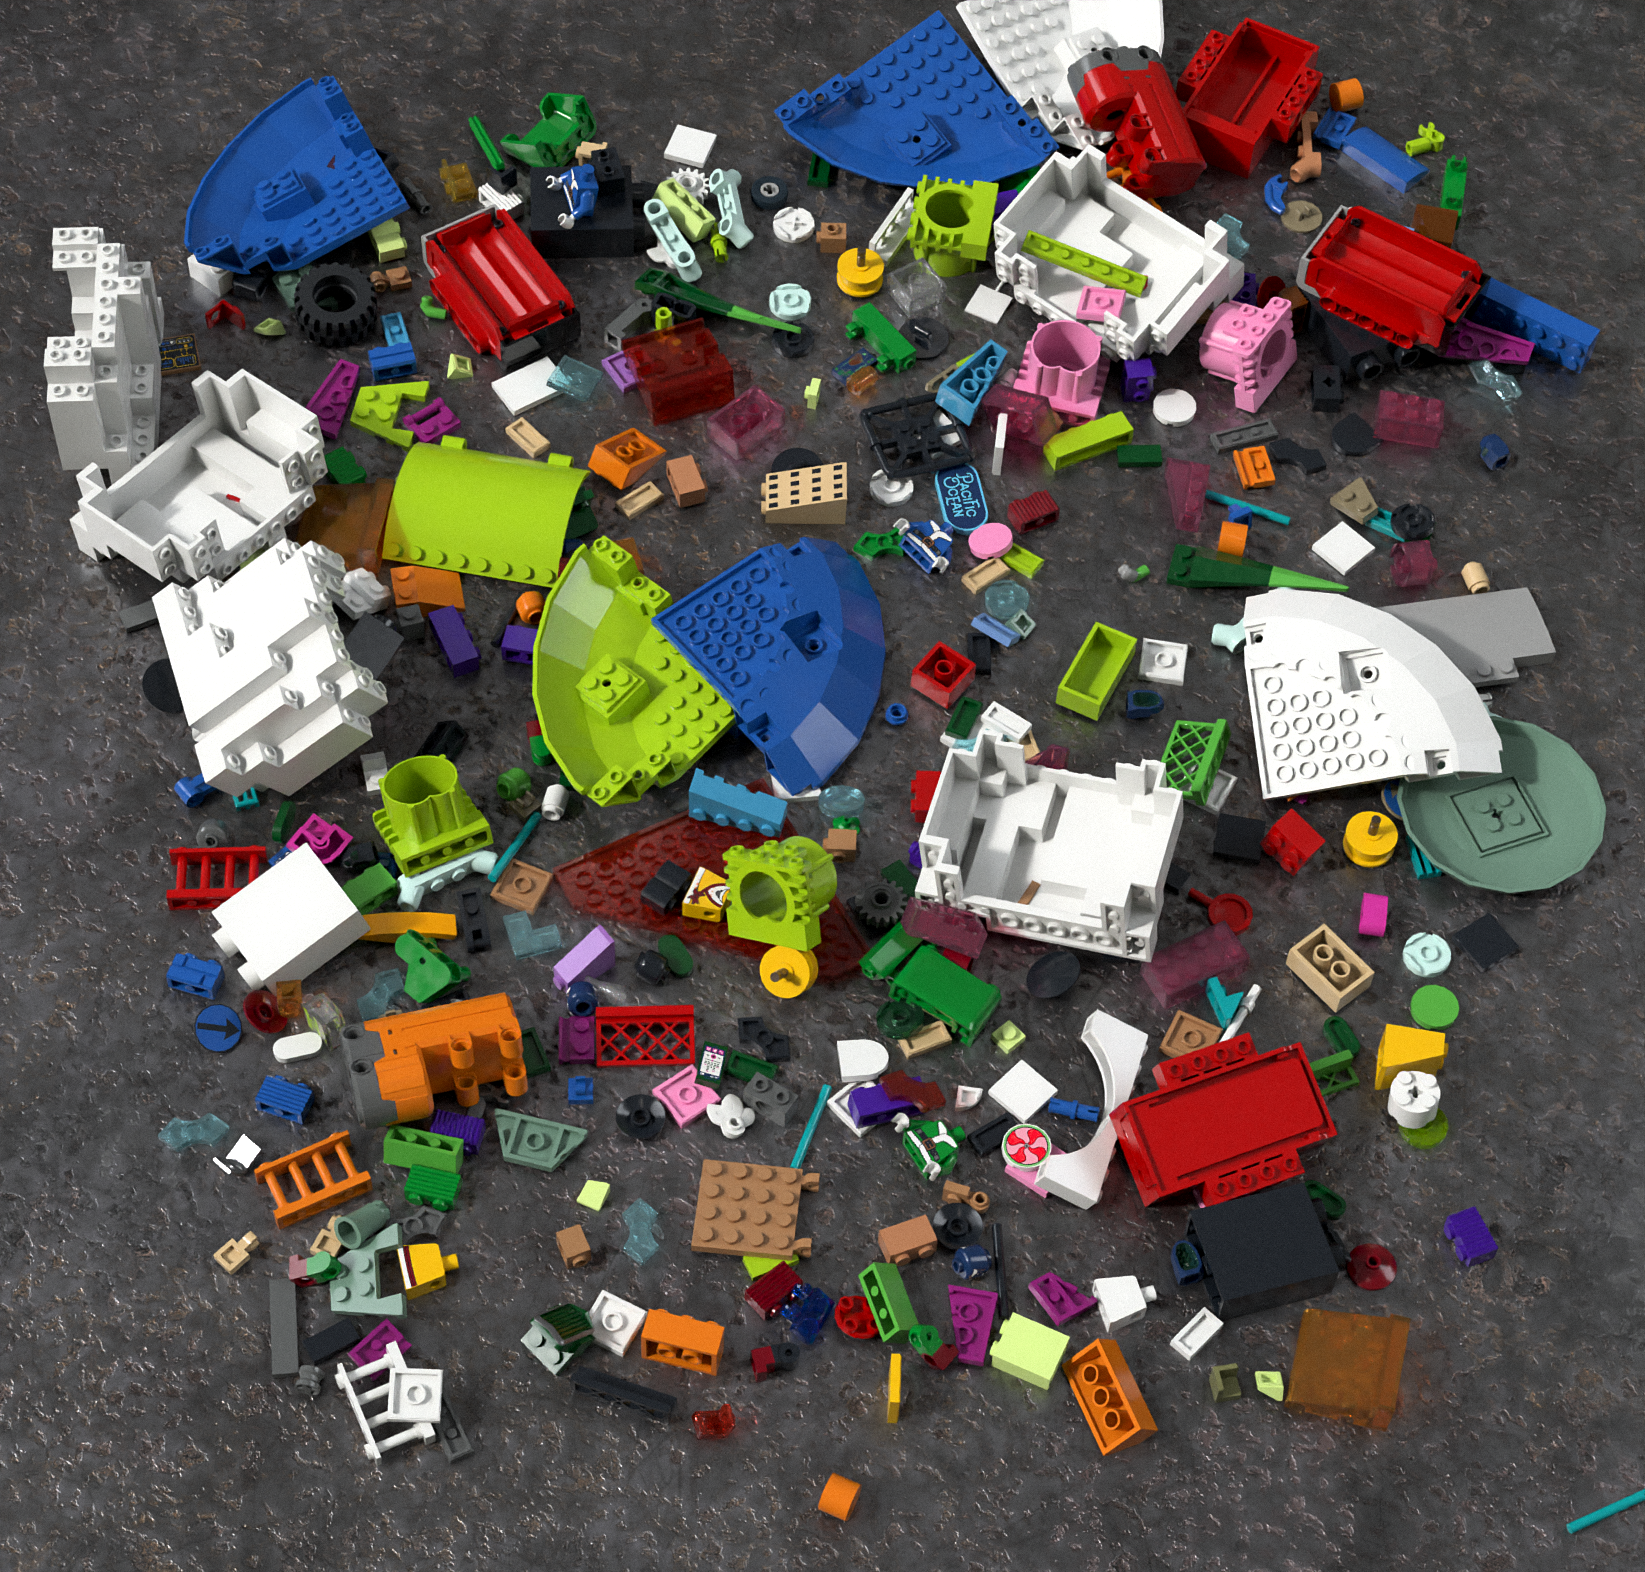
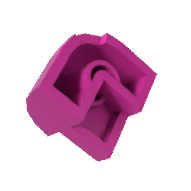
M313 813L307 822L288 841L286 848L294 852L300 846L307 843L322 864L327 865L343 852L353 837L335 823L331 826Z

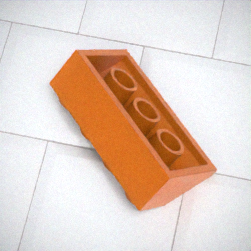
M1098 1338L1061 1365L1103 1456H1108L1140 1444L1158 1431L1116 1340Z

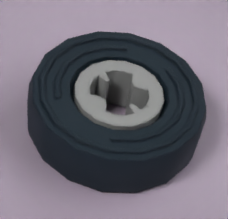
M761 177L752 185V201L761 209H778L787 201V185L778 177Z

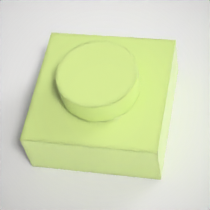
M812 378L811 385L806 386L804 398L808 399L807 408L816 409L821 379Z
M1010 1020L991 1034V1039L1007 1055L1023 1043L1026 1035Z

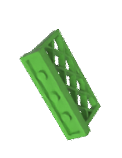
M1218 719L1216 723L1176 720L1161 760L1162 763H1166V767L1174 762L1178 766V768L1169 773L1166 772V780L1171 783V786L1167 788H1175L1180 791V787L1190 782L1192 785L1190 792L1183 791V799L1195 800L1196 805H1206L1231 737L1227 719ZM1181 728L1191 729L1192 731L1183 737L1179 735ZM1205 731H1212V734L1204 739L1199 735ZM1197 737L1199 742L1190 747L1186 745L1185 742ZM1182 744L1185 749L1174 755L1172 753L1173 749ZM1201 747L1206 749L1203 754L1197 757L1192 753ZM1190 755L1192 760L1181 765L1178 760ZM1197 764L1199 767L1198 771L1189 775L1186 770ZM1183 772L1186 777L1174 783L1172 778Z

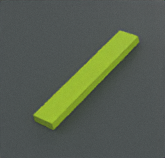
M1028 230L1020 250L1113 288L1126 290V293L1139 298L1148 279L1147 276L1031 230Z

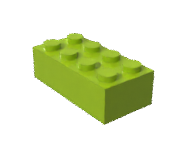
M1095 622L1058 687L1056 704L1097 721L1135 655L1137 639L1099 622Z

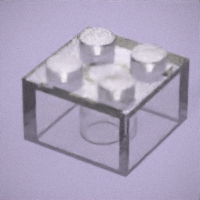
M922 257L888 273L886 291L905 314L912 318L945 302L946 284Z

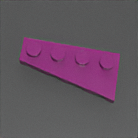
M1459 319L1456 324L1450 323L1438 357L1527 365L1535 343Z
M343 359L338 361L305 407L317 415L322 435L334 440L337 438L360 374V366Z

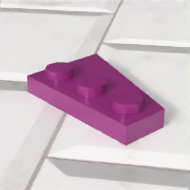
M948 1284L956 1348L959 1351L957 1354L958 1362L984 1366L998 1301V1293Z

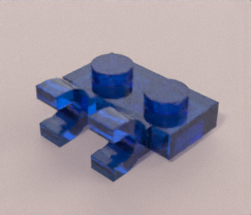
M795 1283L791 1292L800 1298L804 1304L801 1308L796 1303L792 1304L791 1307L784 1304L779 1313L792 1322L789 1330L805 1345H812L835 1302L819 1287L813 1288L809 1283H804L803 1286Z

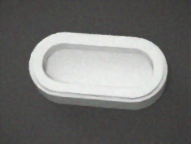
M314 1032L281 1038L273 1046L274 1057L281 1063H290L315 1057L322 1051V1039Z

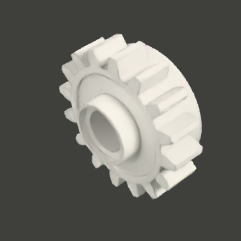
M680 168L679 173L671 172V177L667 176L666 180L674 178L701 205L704 204V199L708 200L710 187L709 178H705V173L698 174V169L691 172L690 168H687L686 171Z

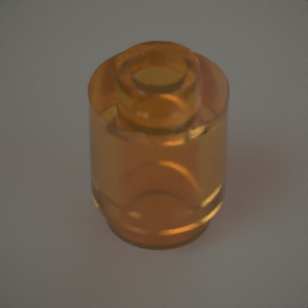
M871 366L862 367L847 377L846 387L851 394L859 396L876 384L878 374Z

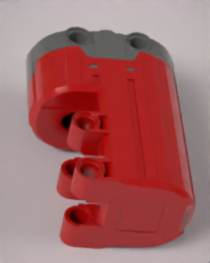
M1141 45L1138 48L1121 46L1112 49L1105 47L1102 50H1097L1083 56L1068 67L1067 81L1086 126L1098 132L1114 131L1118 141L1114 142L1108 151L1106 162L1115 168L1129 167L1132 175L1127 177L1122 185L1123 188L1140 199L1147 200L1148 198L1177 195L1195 186V182L1202 171L1207 168V164L1157 51L1146 45Z

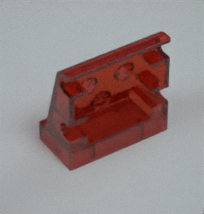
M703 318L621 340L623 354L645 402L648 416L654 426L735 403L733 369L724 353L719 354L718 343L709 328H704Z

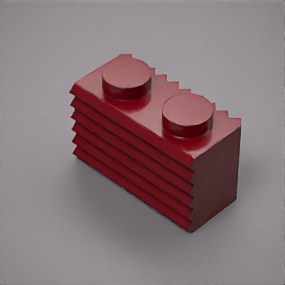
M1045 489L1041 492L1032 493L1028 498L1014 500L1008 505L1007 517L1014 526V529H1016V532L1022 535L1059 520L1060 508Z
M783 1260L745 1290L744 1300L764 1321L769 1317L775 1318L782 1312L783 1306L787 1302L791 1301L793 1303L800 1298L803 1293V1280Z

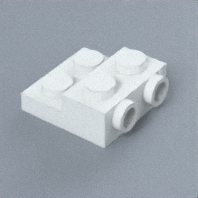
M363 567L347 572L344 580H342L345 593L343 600L328 593L331 599L353 620L361 618L365 611L372 614L386 609L392 595L388 586H382L376 580L374 573L367 572Z

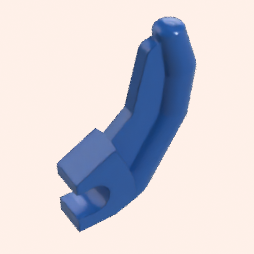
M1281 174L1272 177L1264 187L1265 202L1272 211L1279 215L1285 213L1286 207L1281 196L1288 189L1287 181L1281 183Z

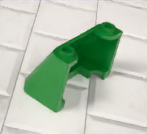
M549 92L539 105L543 119L521 141L515 134H507L500 141L505 153L531 167H563L576 154L577 146H581L582 141L588 142L597 130L595 118L583 95Z
M931 945L921 946L892 983L888 995L898 1003L901 998H907V1004L910 1005L913 1002L951 1026V1032L956 1033L958 1030L962 1035L960 1042L971 1048L1002 1000L1001 991L997 986L990 983L986 984L939 954V951Z

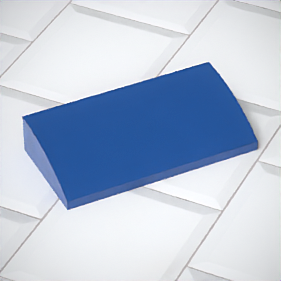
M1367 126L1353 131L1342 140L1340 151L1403 194L1430 172V169Z

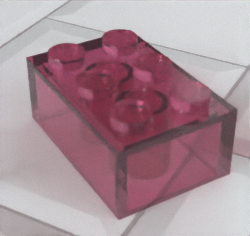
M995 384L981 399L991 433L993 434L997 433L1000 413L1008 414L1005 437L1044 447L1058 431L1049 398L1046 396Z
M753 385L707 419V436L738 461L785 426V409L758 386Z
M1380 390L1375 408L1373 438L1438 449L1443 432L1445 401Z

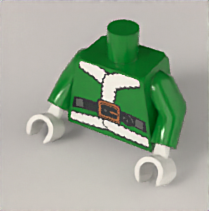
M898 1113L891 1121L898 1124L895 1127L896 1132L905 1131L903 1145L925 1179L934 1181L936 1177L950 1175L958 1161L959 1147L957 1143L966 1139L963 1129L957 1126L948 1131L940 1120L935 1122L909 1119L904 1113Z

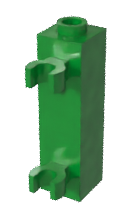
M1453 155L1451 159H1447L1439 208L1458 211L1455 230H1458L1462 215L1468 162L1467 157H1464L1463 161L1455 160L1456 155Z
M870 302L853 311L852 322L846 325L848 332L845 335L850 340L855 339L859 334L864 337L881 355L877 358L880 364L876 366L881 373L887 371L891 366L899 374L904 370L911 369L916 364L917 350Z
M926 905L913 907L858 961L863 973L872 980L885 978V981L891 987L899 975V972L894 968L921 941L924 946L931 945L935 948L941 943L939 937L932 932L940 922Z

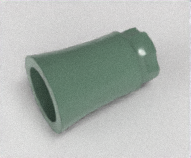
M375 1200L350 1214L337 1218L334 1223L336 1237L345 1247L349 1249L358 1248L370 1235L382 1228L387 1220L390 1219L389 1208L385 1206L384 1202Z

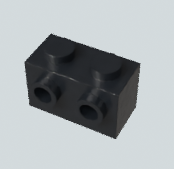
M616 147L591 151V160H588V164L594 167V175L600 195L605 196L625 192V175Z

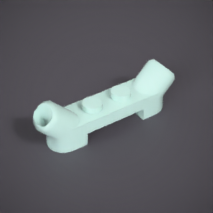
M716 169L710 176L709 187L711 193L717 195L722 220L717 223L718 230L722 236L729 238L737 248L742 249L754 238V234L744 223L737 190L742 177L734 169L726 172Z
M659 199L647 201L642 209V214H644L645 219L677 268L681 278L688 283L696 281L701 277L702 270L690 245L686 243L664 203Z
M1277 587V589L1295 590L1293 587ZM1243 619L1234 626L1215 624L1211 642L1214 645L1226 646L1233 654L1242 652L1244 646H1247Z
M480 848L421 875L417 873L405 878L402 874L396 880L397 887L401 892L397 903L403 911H417L422 896L432 891H438L453 881H459L474 871L489 875L498 863L499 858L496 853Z

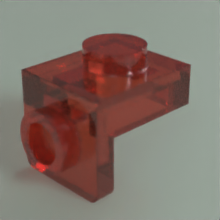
M724 1404L719 1410L695 1411L691 1416L698 1440L726 1438L736 1427V1418L734 1413H732L730 1404Z

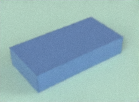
M985 613L974 617L971 623L973 627L1007 647L1018 643L1021 636Z

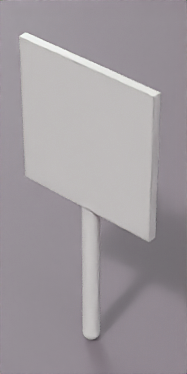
M1003 281L1000 282L996 290L980 284L965 311L997 324L1013 298L999 292L1005 283Z

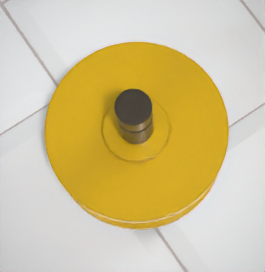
M865 247L850 249L840 256L837 264V284L843 292L854 297H867L880 290L883 284L884 262L879 254Z
M1372 811L1358 813L1347 824L1346 833L1343 838L1344 852L1351 861L1363 867L1373 868L1384 865L1393 855L1398 839L1397 828L1387 816Z
M778 945L766 952L760 964V976L764 986L772 994L781 998H792L808 990L815 983L818 975L817 959L811 950L806 952Z

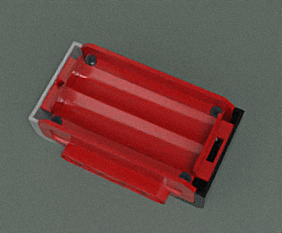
M493 204L421 236L423 261L428 271L434 277L429 280L433 294L444 309H447V313L476 352L481 354L489 351L490 354H493V358L503 371H507L581 337L580 313L575 308L570 293L505 209H499L496 204Z
M1341 205L1301 257L1296 283L1302 290L1319 297V303L1323 309L1405 349H1410L1415 344L1436 355L1444 356L1486 298L1492 276L1483 273L1477 261L1362 206L1347 208Z

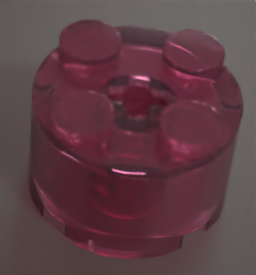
M1428 540L1395 543L1391 548L1390 558H1394V565H1390V571L1394 582L1398 586H1417L1431 582L1433 571H1436L1438 568V562L1436 558H1433Z

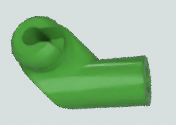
M423 296L421 298L420 308L426 316L446 320L447 309L436 308L432 303L433 298L431 296Z

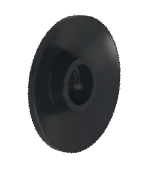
M645 1094L632 1095L623 1100L618 1106L616 1123L619 1130L629 1138L636 1140L649 1139L658 1134L663 1128L665 1110L662 1104L652 1096ZM638 1119H644V1120H645V1122H643V1123H638V1122H636V1121H637Z
M950 1203L937 1211L932 1227L937 1240L942 1245L958 1250L978 1242L982 1235L983 1222L979 1213L971 1206L964 1203ZM960 1228L961 1232H954L953 1229Z

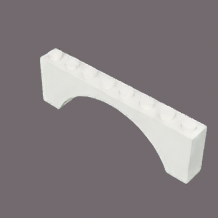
M1098 1009L1087 1018L1081 1039L1093 1054L1101 1071L1105 1090V1106L1102 1121L1095 1136L1086 1147L1068 1154L1050 1155L1041 1162L1034 1185L1085 1210L1094 1204H1098L1103 1194L1101 1190L1102 1184L1109 1175L1108 1164L1116 1152V1148H1114L1115 1141L1118 1140L1109 1114L1121 1103L1128 1101L1135 1091L1133 1083L1142 1068L1140 1065L1141 1058L1148 1049L1146 1044L1148 1034Z

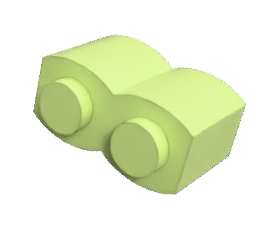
M393 218L368 231L370 241L380 263L405 257L407 243L405 238L400 236L399 223L394 222Z

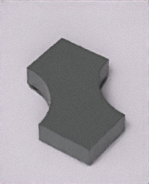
M422 1206L411 1217L404 1219L390 1218L385 1229L398 1223L402 1227L403 1245H408L419 1238L430 1237L437 1239L447 1219V1214L427 1206Z

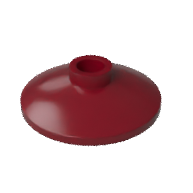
M255 990L245 997L243 1002L245 1016L256 1029L267 1034H275L286 1026L288 1019L287 1011L283 1003L272 993L264 990Z
M1366 1243L1355 1247L1350 1252L1351 1261L1346 1264V1269L1350 1279L1357 1286L1366 1290L1376 1291L1388 1287L1393 1282L1397 1272V1265L1393 1255L1386 1248L1377 1244ZM1369 1261H1374L1377 1265L1373 1266Z

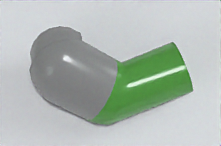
M1124 564L1118 569L1121 578L1129 583H1135L1150 574L1146 565H1142L1134 570L1130 569L1129 565Z

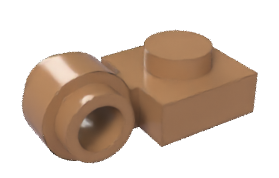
M406 266L386 270V276L379 271H375L370 275L371 282L374 283L378 293L385 291L388 286H390L391 291L412 287V280Z
M946 1180L942 1200L948 1204L968 1203L979 1214H983L989 1209L990 1199L986 1193L971 1192L968 1186Z

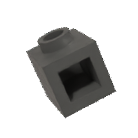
M414 604L397 608V618H394L393 621L397 632L400 631L401 636L404 637L403 642L425 638L424 621L419 605Z

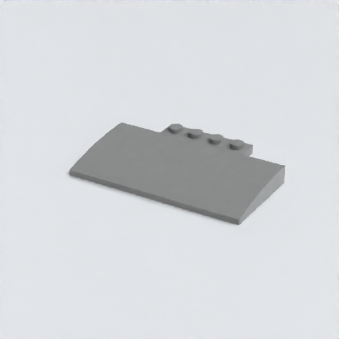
M1528 587L1376 608L1393 615L1436 644L1475 688L1518 682L1519 674L1516 669L1517 667L1552 663L1556 654L1547 627Z

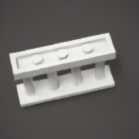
M396 1341L386 1344L387 1354L383 1355L384 1358L347 1373L343 1364L340 1363L337 1365L338 1374L334 1375L339 1389L345 1388L365 1436L367 1444L364 1445V1449L368 1459H374L377 1466L382 1464L380 1453L414 1438H423L425 1445L436 1441L431 1423H416L409 1430L375 1443L370 1429L387 1423L388 1411L365 1419L360 1406L388 1395L389 1383L358 1396L353 1391L351 1382L387 1367L388 1369L407 1368Z

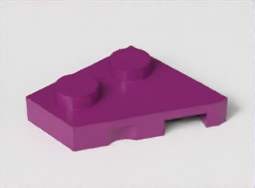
M1051 1272L1033 1280L1028 1286L1029 1290L1057 1326L1095 1307L1098 1302L1094 1296H1091V1298L1086 1297L1077 1291L1078 1287L1064 1282L1060 1277Z

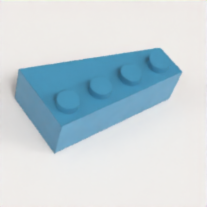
M990 339L940 384L935 402L969 426L1002 370L1008 351Z
M696 768L689 789V817L699 821L715 822L721 826L736 827L743 831H754L769 837H780L787 816V801L760 791L756 792V794L751 793L744 785H729L723 782L724 778L715 775L713 779L703 775V770Z

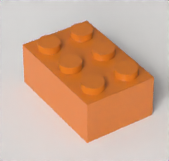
M649 1309L641 1335V1357L716 1376L724 1351L725 1327L713 1321H698L689 1315H673L664 1309Z

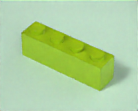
M1122 411L1114 414L1111 413L1098 420L1089 421L1084 425L1076 428L1072 427L1065 432L1053 434L1045 438L1043 454L1054 471L1117 449V445L1131 444L1134 429Z

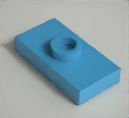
M401 312L380 316L388 347L400 342H410Z

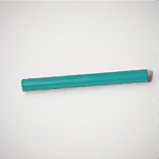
M1208 489L1205 494V498L1228 506L1237 504L1241 508L1248 506L1252 510V514L1287 526L1291 517Z
M539 812L532 814L490 872L488 879L491 882H496L540 821L542 815Z
M825 1084L821 1089L790 1168L800 1169L832 1091V1087Z
M1645 1489L1566 1524L1569 1533L1577 1532L1645 1501Z

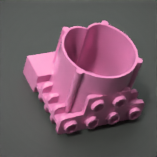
M1273 297L1264 309L1230 300L1229 303L1219 305L1210 316L1202 337L1199 339L1200 362L1205 369H1208V373L1238 383L1234 388L1236 407L1255 413L1297 360L1296 340L1292 339L1294 336V331L1291 329L1293 321L1290 320L1292 318V311L1289 310L1291 308V301L1280 297Z
M1057 320L1045 325L1039 323L1032 340L1026 344L1020 370L1011 393L1009 412L1029 416L1037 403L1048 412H1056L1063 421L1062 424L1078 427L1089 421H1095L1111 360L1100 355L1103 338L1096 336L1087 326L1075 321Z

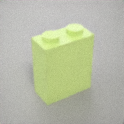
M1013 1312L1010 1320L1005 1319L999 1333L1002 1334L1000 1341L995 1340L989 1353V1355L993 1356L991 1366L1048 1390L1068 1348L1070 1337Z

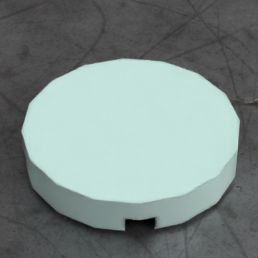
M783 284L776 287L774 292H771L769 307L776 317L783 320H798L806 316L810 311L812 298L810 293L802 289L798 284Z
M1418 933L1407 940L1403 950V961L1407 968L1414 974L1422 977L1441 975L1447 970L1451 960V949L1447 942L1435 934Z

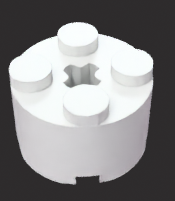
M1402 1071L1397 1074L1390 1089L1388 1112L1391 1117L1393 1116L1398 1120V1124L1406 1128L1417 1129L1424 1127L1426 1123L1432 1122L1435 1119L1440 1100V1088L1435 1076L1419 1071Z

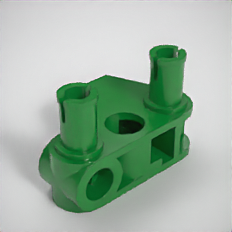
M408 929L405 934L399 936L396 940V954L409 964L404 991L419 1004L429 1003L438 999L456 987L460 982L469 980L465 977H471L470 969L466 966L460 967L437 947V942L433 938H426L421 933Z

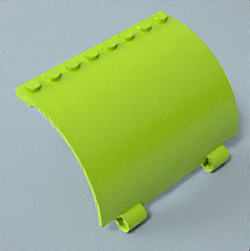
M448 435L443 436L441 445L418 442L407 454L396 481L386 524L382 559L553 588L560 577L563 545L572 508L582 483L590 475V470L573 468V456L550 453L548 462L476 451L467 449L466 438Z

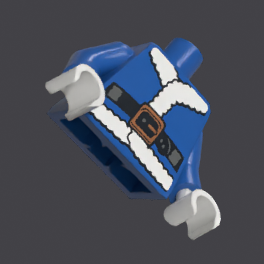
M584 164L583 166L572 167L571 170L561 174L560 178L551 175L547 177L546 181L552 183L548 188L552 190H560L562 183H564L563 189L571 215L561 214L558 217V221L561 222L560 226L571 229L575 219L579 220L583 216H593L598 195V184L592 165Z
M900 518L893 525V527L900 530V536L904 534L899 546L928 574L935 567H938L941 570L940 573L943 574L950 565L953 553L950 547L953 539L949 536L954 531L952 525L944 522L939 526L934 520L908 522L906 519Z

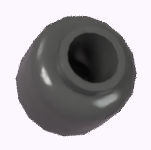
M217 818L205 820L200 825L196 835L199 847H225L229 838L227 825Z

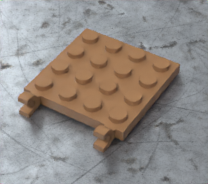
M704 1159L691 1251L792 1261L793 1254L811 1257L812 1238H801L795 1241L801 1189L818 1192L820 1173H808L803 1176V1169Z

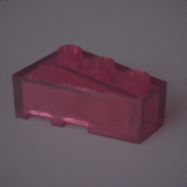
M1167 457L1164 475L1165 479H1167L1168 494L1171 498V508L1176 529L1198 532L1211 465Z
M910 897L901 919V924L909 936L924 939L977 960L988 935L977 913Z

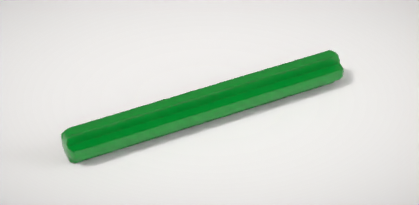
M476 115L473 118L470 117L468 119L469 125L493 168L497 171L500 169L504 170V160L481 120Z

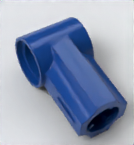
M203 773L194 778L184 777L174 786L176 793L189 808L199 805L205 795L217 789L205 783Z

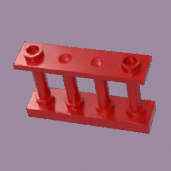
M251 845L249 847H179L177 849H169L171 864L177 865L176 889L167 890L166 895L169 910L218 908L243 889L234 888L235 864L249 863V885L259 876V863H268L266 847ZM211 864H225L224 888L210 889ZM187 865H201L199 889H186Z

